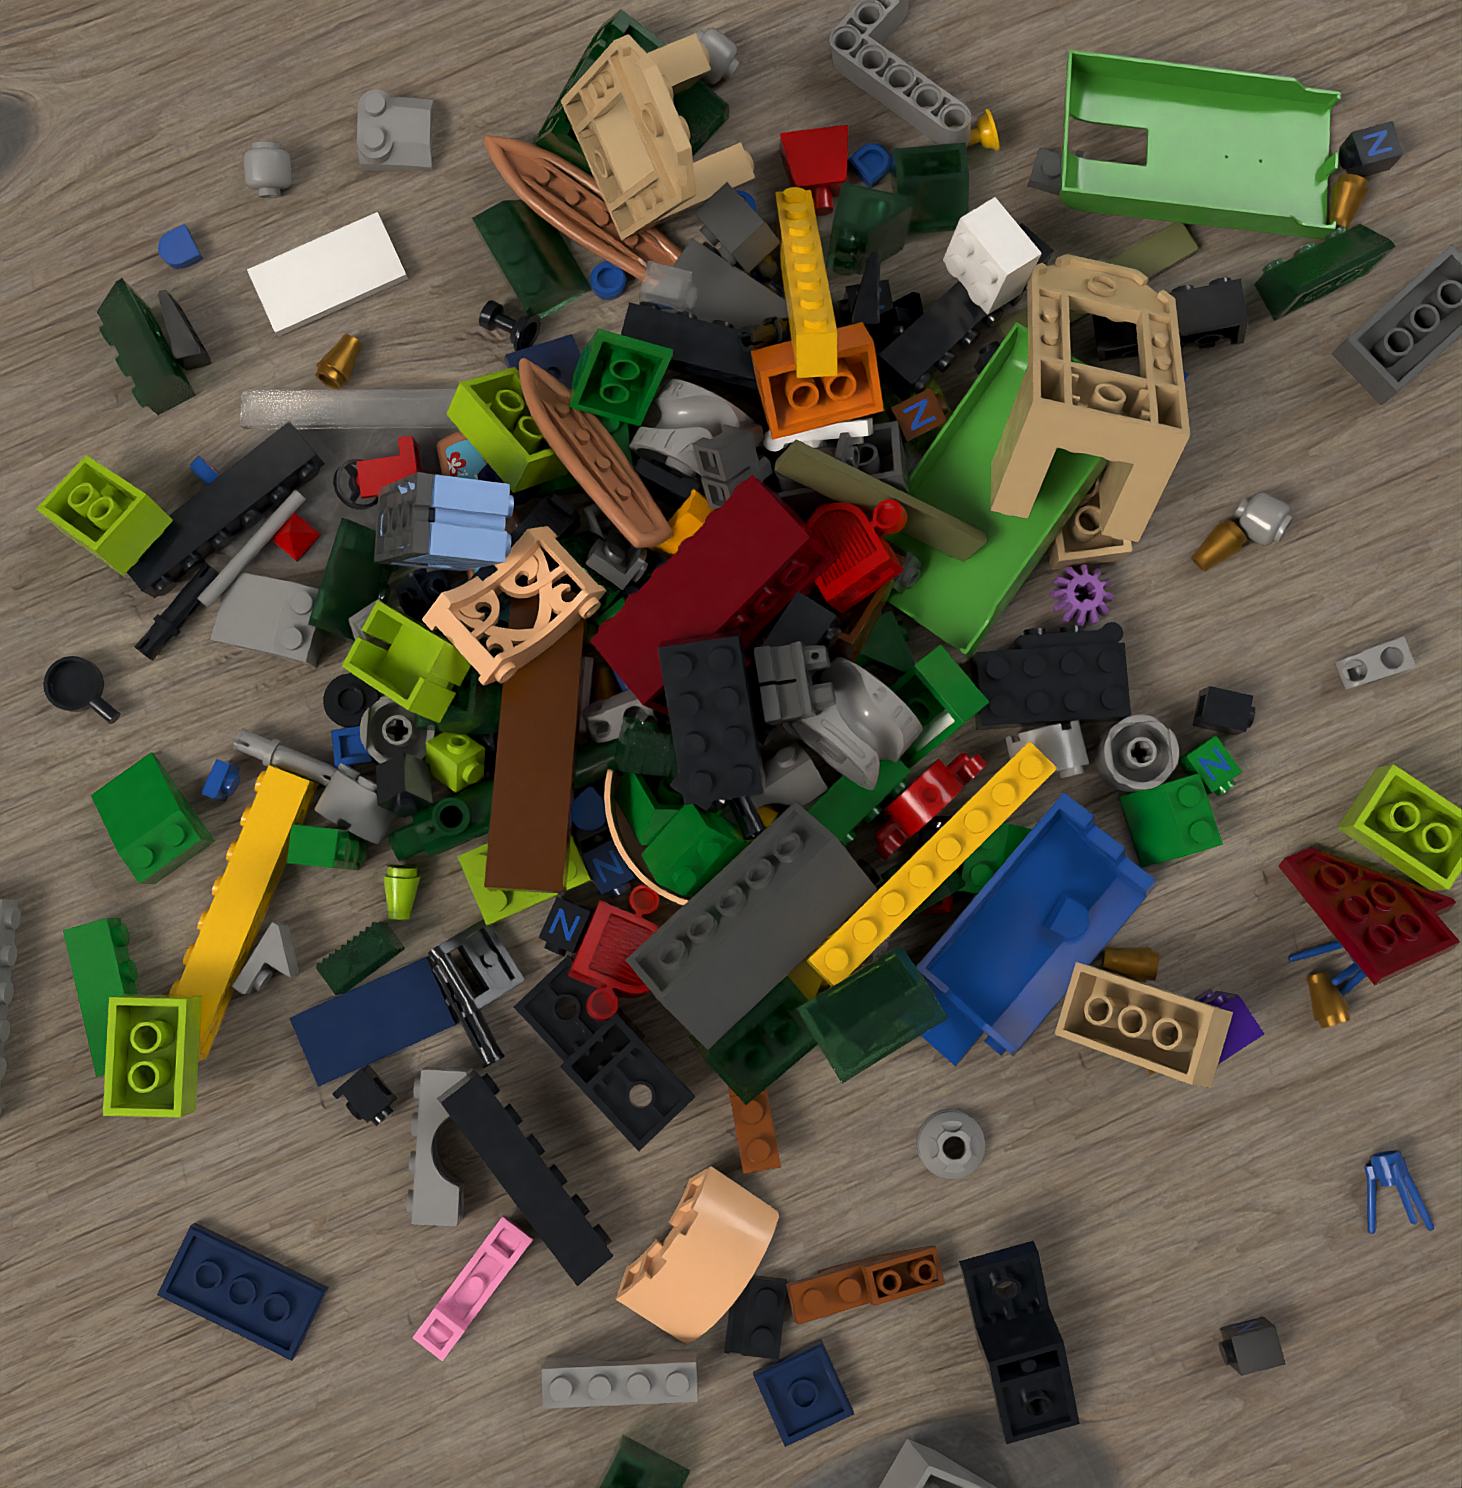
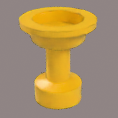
M988 108L984 109L983 116L977 120V128L971 130L970 142L966 147L981 142L984 148H992L995 152L1000 151V144L996 126ZM946 150L949 161L959 158L960 150Z

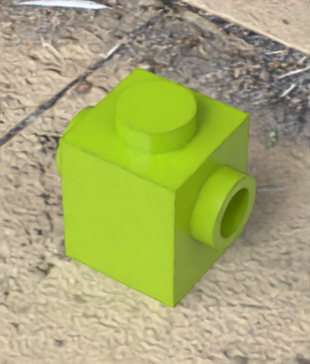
M452 727L426 742V763L430 764L431 775L457 793L484 777L485 748L456 727Z

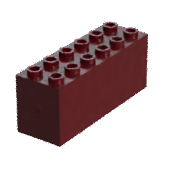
M751 475L747 480L739 483L734 488L732 496L720 508L713 510L706 517L705 523L692 536L681 542L678 551L665 564L658 566L653 571L648 582L639 591L632 593L626 599L624 606L612 618L600 625L598 633L590 642L643 706L669 716L657 649L662 641L741 629L745 651L785 611L796 592L803 593L837 557L778 494L754 475Z

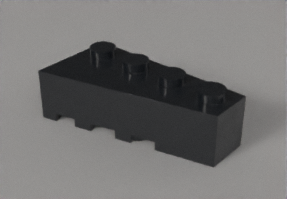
M1222 277L1212 280L1207 286L1194 288L1193 285H1183L1174 288L1172 293H1169L1176 300L1181 348L1186 346V343L1199 345V349L1215 346V342L1230 338L1231 345L1244 343L1248 318L1241 279L1231 280L1230 277ZM1092 314L1099 361L1139 356L1136 324L1125 321L1114 322L1107 317Z

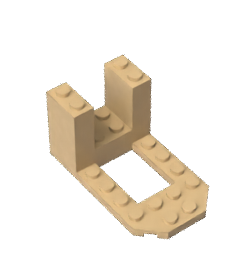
M696 33L649 53H646L629 34L618 38L609 45L561 99V103L621 240L703 205L726 182L736 190L755 178L752 157L748 151L744 150L741 142L693 163L692 147L689 142L691 137L686 120L682 116H678L672 99L675 94L692 87L711 70L709 66V52L706 46L699 41Z
M1069 254L1057 257L1053 265L1046 266L1044 263H1040L1035 266L1027 281L1028 367L991 462V511L1028 519L1057 448H1062L1072 453H1085L1103 457L1110 461L1099 485L1101 534L1115 539L1139 542L1190 437L1176 300L1165 290L1157 293L1146 285L1149 278L1139 270ZM1069 309L1078 314L1090 313L1107 317L1114 322L1125 321L1136 324L1140 377L1071 362Z

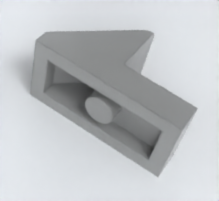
M272 922L232 985L234 989L244 995L255 993L256 990L261 991L272 977L273 972L269 970L271 966L288 977L299 976V968L287 924L284 922Z

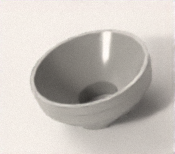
M941 1110L928 1117L920 1127L917 1135L918 1155L925 1167L936 1176L945 1179L963 1178L976 1170L982 1162L985 1153L984 1134L979 1124L968 1114L959 1110ZM957 1136L964 1142V1152L958 1158H949L943 1152V1144L949 1137Z

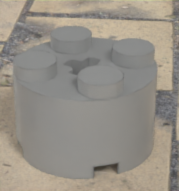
M386 695L379 698L378 701L365 711L360 723L361 742L372 758L380 764L403 751L426 762V742L442 733L441 722L437 723L408 711ZM404 725V727L408 728V734L403 735L401 740V738L395 736L396 730H402Z
M1149 715L1129 716L1110 725L1100 734L1095 747V764L1103 781L1107 785L1124 792H1138L1161 785L1175 770L1179 760V745L1176 736L1160 720ZM1131 750L1141 751L1142 758L1136 759L1132 757Z
M1079 720L1071 721L1072 729L1065 730L1064 725L1056 724L1019 733L1020 741L1015 742L1013 736L1006 737L1010 759L1030 741L1057 767L1053 773L1059 772L1060 778L1084 773L1083 766L1088 765L1089 761Z
M340 763L320 796L314 810L333 823L337 824L338 822L347 827L351 833L379 844L387 834L397 815L378 806L376 779L368 775L366 778L361 775L359 776L360 773L344 763Z

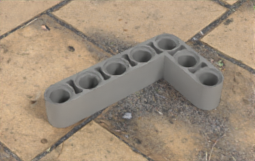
M860 0L830 34L831 60L835 70L948 151L964 149L969 144L971 138L970 109L882 46V43L909 14V0ZM925 106H932L931 108H928V109H927V108H922V107H925ZM954 125L960 126L959 128H950V126Z

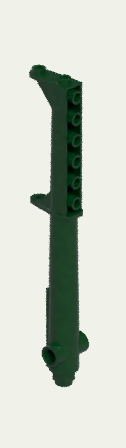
M892 611L883 615L880 613L867 642L854 663L863 669L874 665L903 676L915 663L906 644L909 641L907 629L902 621H896ZM829 656V660L831 663L834 658ZM825 669L816 671L812 677V685L822 684L820 676ZM657 711V725L606 742H595L590 738L578 743L575 791L605 778L608 769L614 770L617 773L626 768L627 762H642L673 748L674 742L669 716ZM494 778L422 808L412 815L413 823L388 834L390 845L398 861L409 859L425 851L428 857H434L488 834ZM460 808L463 814L462 822L459 826L452 828L448 823V815L453 809Z

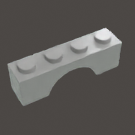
M796 741L789 747L778 751L775 756L762 764L765 777L764 794L750 795L756 809L770 803H784L791 806L794 802H797L803 807L827 791L828 788L811 758ZM728 805L721 811L720 816L739 826Z
M427 1066L421 1069V1075H416L414 1098H419L418 1113L413 1114L411 1134L412 1136H417L416 1151L411 1152L409 1159V1174L414 1175V1190L410 1189L408 1191L406 1203L407 1213H412L411 1224L458 1226L463 1220L465 1181L454 1176L444 1166L440 1158L438 1138L443 1124L450 1115L437 1098L472 1072V1068Z
M697 1350L659 1351L652 1356L629 1361H600L588 1358L585 1355L547 1356L542 1367L543 1409L698 1402Z

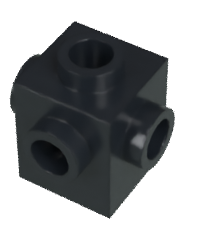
M426 568L412 571L406 575L407 580L395 589L399 604L405 614L424 625L426 624L422 619L439 595L452 589L443 569L427 572Z

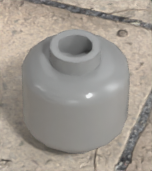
M709 28L705 32L700 29L697 37L709 52V66L711 68L702 79L711 85L718 83L721 78L728 81L739 64L734 59L737 53V45L715 28Z
M252 143V149L245 151L243 154L246 185L253 190H259V197H281V190H286L292 186L291 158L289 153L281 149L279 143Z
M1265 492L1257 493L1251 500L1245 497L1234 515L1235 518L1239 519L1238 527L1245 536L1262 546H1268L1274 541L1280 543L1294 518L1289 515L1290 507L1286 502Z

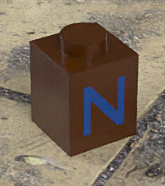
M929 388L891 407L886 412L891 422H899L903 441L906 443L946 423L945 415L948 414V409L942 396L939 393L934 394L932 388Z

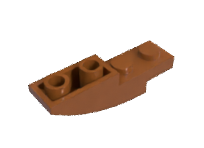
M753 1014L745 1015L719 1039L744 1175L781 1168Z
M936 1246L913 1248L868 1257L818 1270L817 1275L786 1283L794 1321L798 1325L871 1303L876 1306L945 1285Z

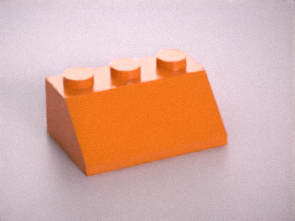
M863 322L837 328V376L797 378L792 340L751 351L757 386L773 440L884 411L874 341Z

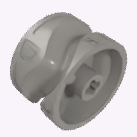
M667 379L663 382L660 391L654 399L655 406L662 413L661 421L654 428L639 427L630 443L629 449L638 460L642 458L650 462L651 459H656L664 463L671 469L670 474L680 479L685 476L694 477L699 483V492L706 497L701 477L704 475H701L699 472L692 444L703 437L712 439L721 434V428L724 424L738 428L746 423H756L735 405L711 391L683 380Z
M836 657L830 663V668L825 669L820 676L821 683H833L836 704L822 710H817V716L788 722V724L817 755L839 773L865 789L874 790L879 775V761L891 760L896 763L911 746V743L922 733V725L910 708L880 680L857 664L842 657Z

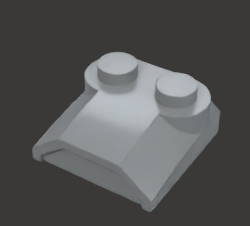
M370 90L364 93L358 102L357 146L359 163L362 170L433 171L432 112L434 101L430 99L390 97L382 90Z

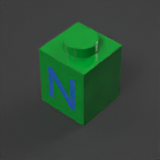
M1217 736L1205 739L1179 757L1178 763L1188 776L1200 773L1206 794L1214 792L1219 796L1236 785L1233 778L1242 773V770Z

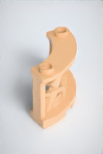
M548 526L527 529L511 547L508 557H505V563L495 564V567L498 569L496 572L488 576L484 581L476 576L459 587L442 592L422 619L431 631L439 629L481 675L478 680L483 686L495 681L501 684L509 680L519 668L558 641L582 617L587 619L592 616L601 605L598 600L604 595L606 589L602 585H598L556 540L558 536ZM545 551L560 565L551 572L544 555ZM566 574L582 589L571 602H564L561 598L563 594L570 592L571 586L569 584H560L552 589V584ZM522 575H525L529 578V586H518L515 581ZM504 592L515 598H529L539 593V611L534 628L515 630L495 626L500 615V605L497 596ZM486 606L491 609V614L483 622L485 613H480L477 610ZM552 612L558 615L550 622ZM484 636L488 638L486 641V649L478 641ZM493 648L503 651L497 654L495 658L489 653Z

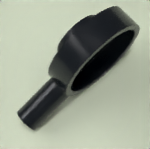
M67 656L58 659L48 668L44 677L43 687L46 697L54 706L69 712H82L91 708L109 724H113L119 719L121 713L101 698L104 689V679L101 671L94 663L81 657Z
M350 672L336 677L329 683L324 692L323 705L327 716L337 725L344 728L360 726L365 711L378 701L381 696L378 690Z

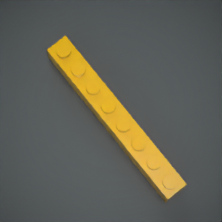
M790 187L783 192H775L776 235L781 242L778 245L796 374L797 378L837 376V327L811 190Z
M1029 741L866 901L807 962L833 989L837 988L1057 767Z
M270 765L257 778L255 783L257 794L252 806H247L243 812L240 825L243 828L238 840H234L227 851L226 860L229 861L224 874H220L213 885L212 895H214V899L210 908L206 909L199 919L197 929L200 930L196 943L191 944L183 958V965H186L182 977L174 982L169 992V995L202 996L198 1062L206 1060L235 991L232 985L246 964L286 866L292 824H303L319 783Z

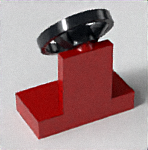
M413 436L398 437L400 452L398 456L371 460L351 459L340 465L333 478L334 490L338 498L352 509L366 510L378 503L379 488L416 472H422L419 445ZM343 468L350 475L348 484L352 494L349 499L345 496L340 486V474ZM359 495H361L362 499L375 497L374 501L369 504L355 503Z

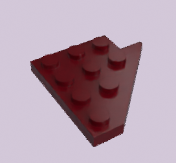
M1312 847L1285 857L1278 866L1374 986L1453 950L1460 943L1459 939L1438 916L1449 911L1456 904V901L1451 897Z

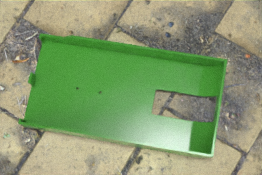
M1069 49L1066 59L1059 198L1067 207L1083 212L1324 240L1336 230V221H1332L1329 225H1326L1328 178L1338 169L1339 159L1338 152H1335L1329 158L1331 109L1341 100V92L1308 88L1303 86L1296 78ZM1069 116L1075 120L1087 123L1146 130V165L1140 166L1091 160L1073 155L1067 149Z
M1018 322L1014 324L908 478L911 496L971 526L976 525L975 528L987 533L986 544L966 561L962 562L900 531L885 536L886 539L907 553L912 554L923 563L919 569L921 573L917 582L911 588H906L903 594L892 588L887 602L969 658L972 657L1109 463V460L1103 457L1085 453H1072L1066 449L1057 448L1028 519L991 511V462L1028 367V328ZM1071 355V362L1087 365Z

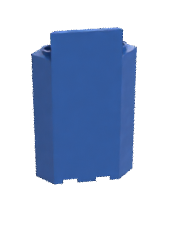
M1063 792L915 969L919 975L912 982L911 986L919 993L900 1013L899 1017L955 1067L984 1033L988 1035L984 1042L1001 1056L1007 1051L1014 1057L1067 993L1075 963L1090 965L1155 888L1156 879L1125 856L1126 848L1095 825L1094 815ZM1061 893L1084 905L1089 912L1088 927L1083 934L1076 938H1065L1044 926Z

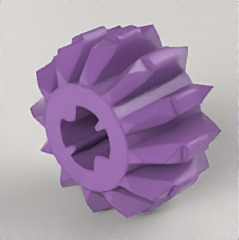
M1086 564L1079 566L1077 572L1070 566L1064 570L1065 577L1057 576L1053 581L1059 589L1052 590L1049 593V597L1060 600V602L1056 603L1052 610L1058 612L1063 609L1066 612L1062 616L1064 623H1067L1074 616L1075 625L1083 626L1085 620L1094 625L1099 621L1098 614L1105 616L1110 611L1105 603L1112 601L1114 595L1110 592H1105L1104 589L1111 585V580L1105 579L1100 582L1097 579L1101 575V569L1097 568L1089 575ZM1080 589L1087 593L1083 602L1076 599V596L1079 595L1077 592Z

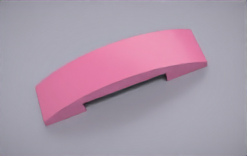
M503 1215L412 1338L443 1361L534 1237Z

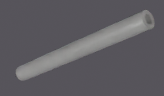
M294 490L197 599L209 608L306 499L298 491Z

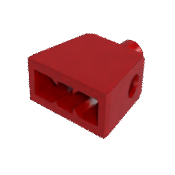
M848 125L780 133L779 151L790 187L811 190L816 216L831 214L834 211L832 197L842 196L845 192Z

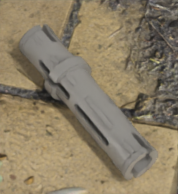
M244 728L236 736V739L240 740V742L235 741L233 744V750L241 751L263 760V765L265 766L275 765L324 786H327L338 768L286 747L281 740L275 738L271 741Z

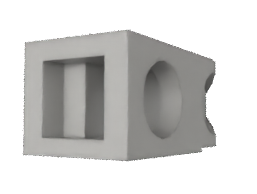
M1405 637L1361 651L1362 653L1335 662L1345 690L1416 668Z
M631 690L612 696L610 699L591 703L582 711L583 719L595 742L610 741L658 724L656 710L643 706Z

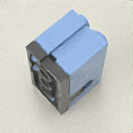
M416 472L379 488L374 563L459 572L505 563V557H508L511 550V535L505 531V519L512 516L514 509L513 495H509L510 484Z

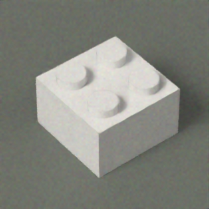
M994 197L960 218L943 261L949 273L953 277H957L967 289L971 300L975 304L980 305L988 315L1022 293L1042 253L997 198Z

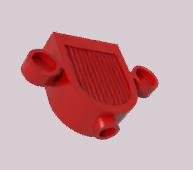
M886 499L875 507L873 520H871L862 510L849 503H826L817 507L806 524L834 553L837 559L802 594L808 596L812 588L817 585L825 601L842 614L902 573L904 569L885 536L897 533L904 528L907 522L906 510L897 501Z
M961 753L947 766L940 759H937L880 812L888 822L875 834V840L879 845L874 850L885 861L909 837L913 836L937 815L987 765L978 753L972 758L966 753Z
M639 885L630 893L628 897L630 913L605 902H598L567 975L598 988L589 996L586 1003L588 1014L595 1020L605 1021L616 1013L619 1004L617 996L621 998H638L651 992L626 962V959L659 929L657 925L644 919V917L651 915L659 905L658 893L647 885Z

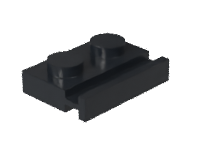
M758 1275L752 1276L742 1293L729 1308L724 1353H739L743 1356L779 1360L787 1279Z

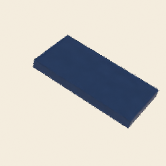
M429 956L289 1018L318 1087L457 1025L451 1007H448L445 1001L447 998L442 986L432 970L433 965Z
M193 1223L190 1225L157 1295L293 1361L329 1287L212 1230Z

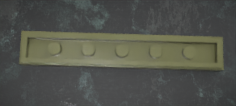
M1174 222L1105 263L1139 270L1149 278V281L1196 254L1199 248L1184 224ZM1028 307L997 325L996 330L1003 340L1016 322L1028 328ZM1069 309L1070 326L1089 316L1090 313L1078 314Z
M797 439L776 460L775 472L838 502L852 504L871 518H873L875 507L881 501L886 499L897 501L907 512L906 525L900 532L962 562L966 561L986 544V532Z

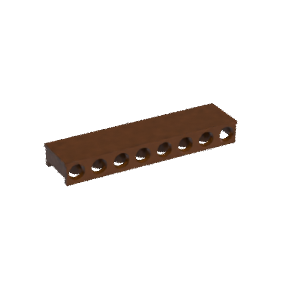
M539 593L529 598L511 597L508 629L522 630L534 628L539 611ZM565 593L561 598L564 602H571L579 593ZM552 612L550 622L558 615ZM582 617L558 641L519 668L509 680L503 683L484 887L489 891L507 890L566 895L589 618L584 619Z

